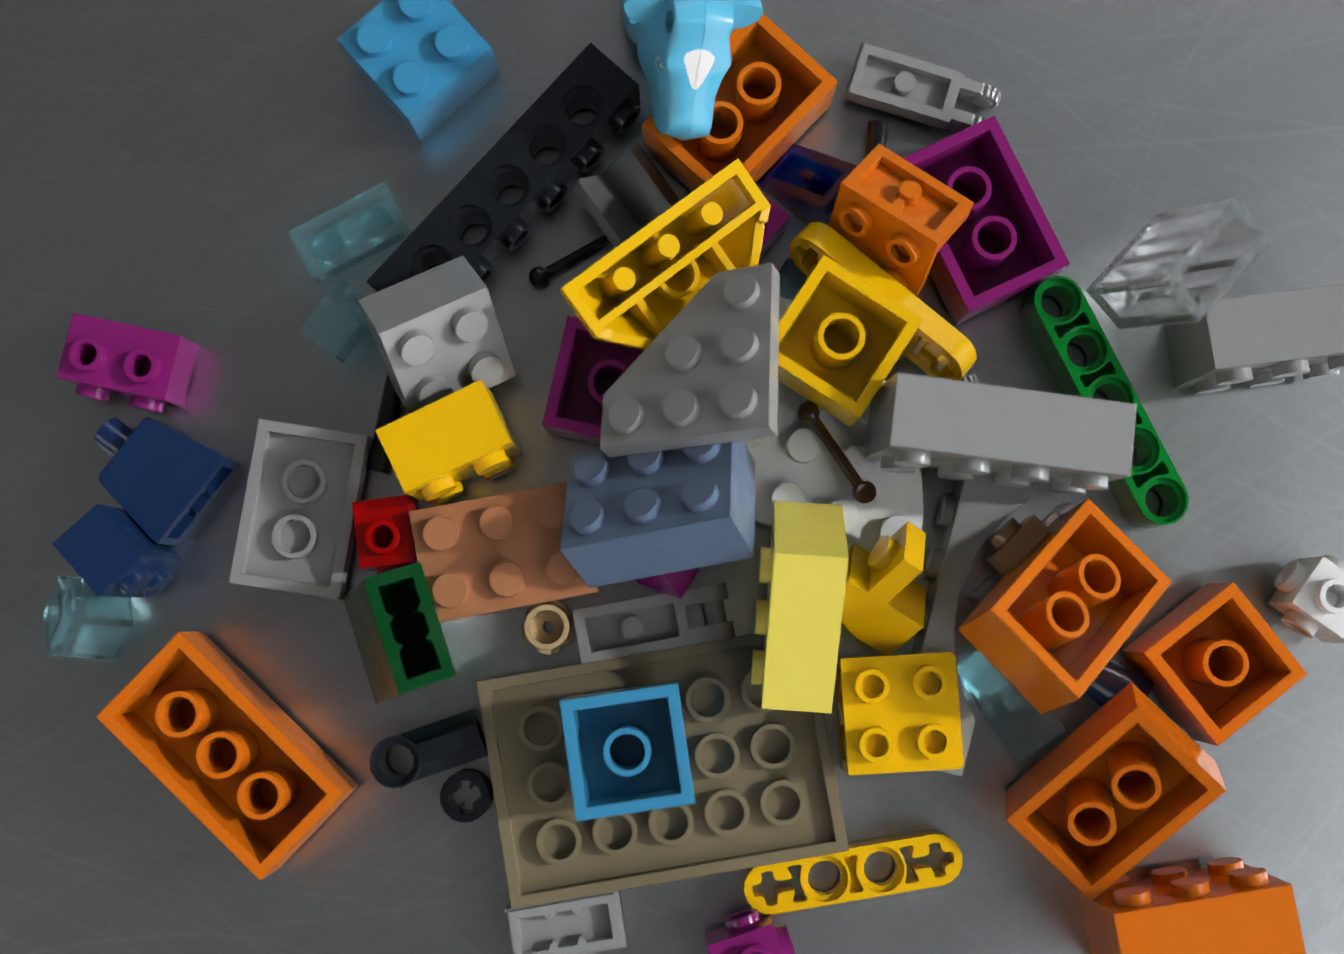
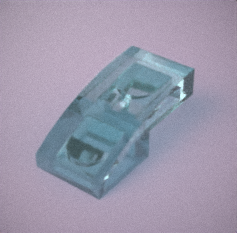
M978 650L956 664L961 682L1018 765L1066 732V729L1052 711L1041 715Z

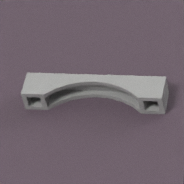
M973 475V479L970 481L955 480L952 494L946 492L943 494L936 517V524L943 526L938 547L931 546L929 548L923 567V578L930 580L926 592L924 627L916 633L911 654L952 652L955 654L954 626L958 599L969 567L986 539L1011 513L1030 500L1034 482H1029L1028 488L1004 487L994 484V475ZM957 669L965 765L976 720L963 694ZM964 766L961 769L938 771L962 777Z

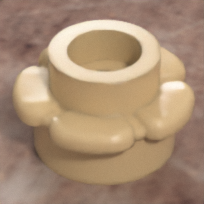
M560 601L530 606L525 612L526 620L521 625V634L526 644L529 646L534 645L539 653L545 655L556 654L561 650V646L570 644L576 633L575 624L570 618L572 615L571 610ZM547 621L552 622L554 625V629L551 632H546L543 628L544 623Z

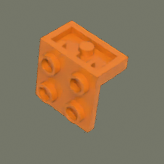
M878 144L841 182L828 226L837 231L919 298L937 252L968 218L974 202L883 145Z

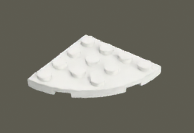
M780 296L779 321L793 302ZM778 381L777 436L743 440L755 462V522L772 527L774 500L842 505L847 549L849 550L855 543L868 552H871L875 544L882 537H891L907 521L922 530L924 505L920 467H916L915 473L888 472L880 469L881 461L865 459L871 401L861 417L850 427L819 407L820 420L863 481H869L875 485V499L872 502L861 504L853 498V485L810 424H806L799 419L797 415L798 407L803 402L809 400Z

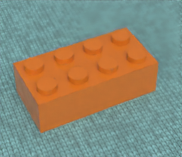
M203 631L178 632L96 716L260 881L280 869L359 786Z

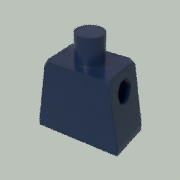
M150 417L143 419L134 431L118 418H111L98 429L93 440L97 446L113 457L99 474V482L157 544L178 546L241 466V463L236 459L168 424Z

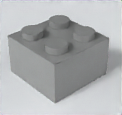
M463 255L358 300L393 388L409 414L480 379L488 388H491L516 376L488 288Z

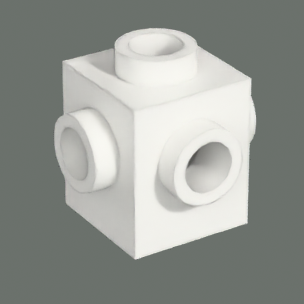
M1331 555L1298 558L1289 562L1276 577L1274 586L1278 589L1268 604L1284 614L1281 621L1294 632L1310 639L1315 636L1322 642L1344 643V561Z

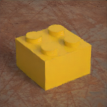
M823 255L779 321L778 381L850 427L861 417L924 319Z
M481 379L375 430L404 492L423 502L433 500L435 505L444 504L461 496L466 492L463 484L483 475L485 481H490L507 474L515 468L513 460L523 456L521 448L496 397Z

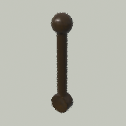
M811 401L803 402L797 410L799 419L811 425L853 485V498L861 504L872 502L876 496L875 485L869 481H863L820 420L819 407Z

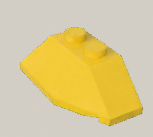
M737 158L561 287L559 292L594 339L645 350L717 272L759 264L764 225L768 221L771 205Z

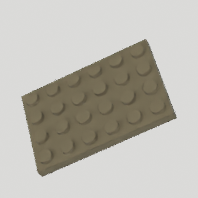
M749 634L476 682L511 909L849 851L825 713L761 709V685H751L753 650H763L764 635ZM678 680L695 804L576 821L559 701L568 696Z

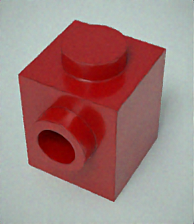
M407 494L352 502L359 569L377 570V574L417 563L409 511L420 510L417 498Z

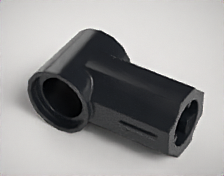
M474 708L404 733L392 735L379 742L373 749L370 757V770L375 780L385 787L401 788L411 782L488 756L485 736ZM392 745L405 746L413 755L414 763L409 774L398 775L389 769L386 756Z

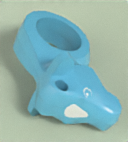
M621 0L623 24L629 39L637 44L638 59L653 96L652 116L658 131L682 141L709 136L712 127L715 97L721 81L732 62L729 43L731 31L757 22L763 15L761 1Z

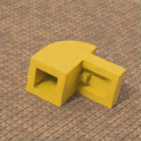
M908 521L891 537H882L875 544L871 552L866 551L855 543L848 550L842 623L856 638L885 656L892 655L924 627L927 588L914 581V579L923 571L926 533Z

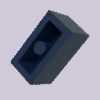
M96 504L52 543L97 596L153 597L172 582L174 575L171 572L184 561L172 546L154 542L124 509Z

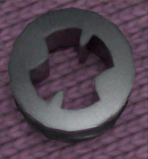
M464 768L454 773L443 783L440 791V804L443 811L452 820L460 823L472 822L480 818L491 807L494 799L490 777L483 771L475 768ZM463 780L471 782L470 789L477 786L480 790L481 797L473 802V810L463 809L464 801L459 805L455 802L453 794L462 788Z

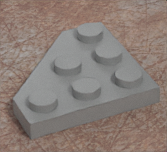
M773 263L717 272L603 395L600 449L611 458L777 436L780 274Z

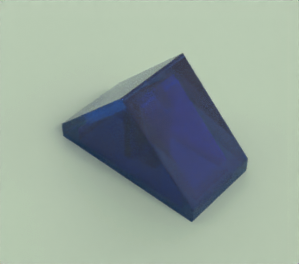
M794 143L757 182L764 191L806 226L810 222L816 221L829 225L841 182L858 165Z

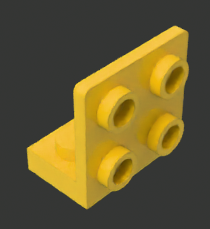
M936 652L869 657L856 655L838 656L835 697L840 768L847 775L961 769L964 766L957 667L954 653Z

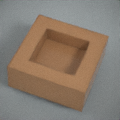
M1036 515L1024 519L1021 523L1012 517L989 540L995 549L985 560L1001 575L1011 572L1051 530Z

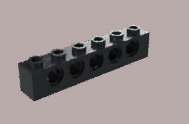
M590 42L366 282L375 292H378L423 273L436 263H446L463 255L482 281L486 283L495 269L492 265L494 261L506 249L513 251L518 248L528 237L531 231L529 224L543 209L546 212L553 210L568 191L566 184L579 170L583 173L588 172L603 155L604 143L616 131L619 134H623L636 121L641 111L639 108L641 105L639 84ZM579 109H591L598 114L588 124H577L570 120L573 113ZM544 147H555L561 151L559 158L552 163L541 164L534 160L536 153ZM517 185L524 189L523 196L515 203L504 204L497 200L501 190L507 186ZM482 224L487 227V233L481 241L474 244H467L461 241L462 233L468 226Z

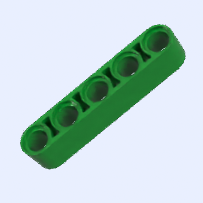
M1053 276L1045 279L1025 297L1021 304L1020 315L1059 393L1093 398L1094 392L1100 391L1106 394L1110 401L1137 404L1133 444L1137 451V461L1131 467L1130 477L1108 482V487L1123 516L1132 525L1145 529L1176 523L1184 517L1188 509L1189 496L1186 487L1086 297L1077 283L1068 277ZM1043 295L1051 296L1060 303L1062 309L1060 318L1052 317L1043 310L1041 305V297ZM1068 343L1077 344L1085 351L1087 357L1085 367L1075 365L1068 358ZM1150 488L1157 491L1163 501L1162 511L1158 516L1152 514L1146 507L1145 496Z

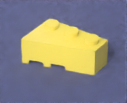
M774 500L771 547H761L759 583H768L767 600L757 599L755 615V635H764L763 650H753L751 666V685H761V709L832 714L848 567V549L842 505Z

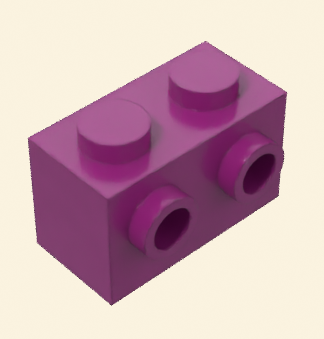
M73 313L56 377L77 385L75 395L103 402H110L112 393L130 397L128 404L130 407L162 414L164 405L185 408L200 346L181 335Z

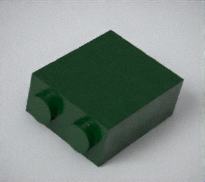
M421 562L363 578L343 597L376 704L456 676Z

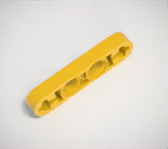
M817 221L810 222L790 242L789 253L791 259L808 277L822 256L825 255L923 318L924 320L902 354L930 377L960 381L975 363L977 358L976 350L965 335L830 226Z
M923 830L848 843L849 851L747 868L743 876V890L747 902L753 909H757L762 914H780L943 886L952 882L959 875L963 856L959 846L947 834L938 830ZM932 843H936L943 852H949V858L940 861L939 871L933 872L927 863L910 864L914 876L906 878L907 865L900 852L901 847L908 846V854L912 858L928 855L930 851L929 845ZM877 851L889 853L895 862L892 876L883 882H873L864 873L866 859ZM820 861L834 863L840 872L837 885L827 892H819L813 889L808 882V874L811 867ZM799 865L798 880L804 892L803 896L794 897L795 890L793 885L776 888V898L772 900H765L762 891H753V885H758L762 881L761 873L771 871L775 880L792 879L788 867Z

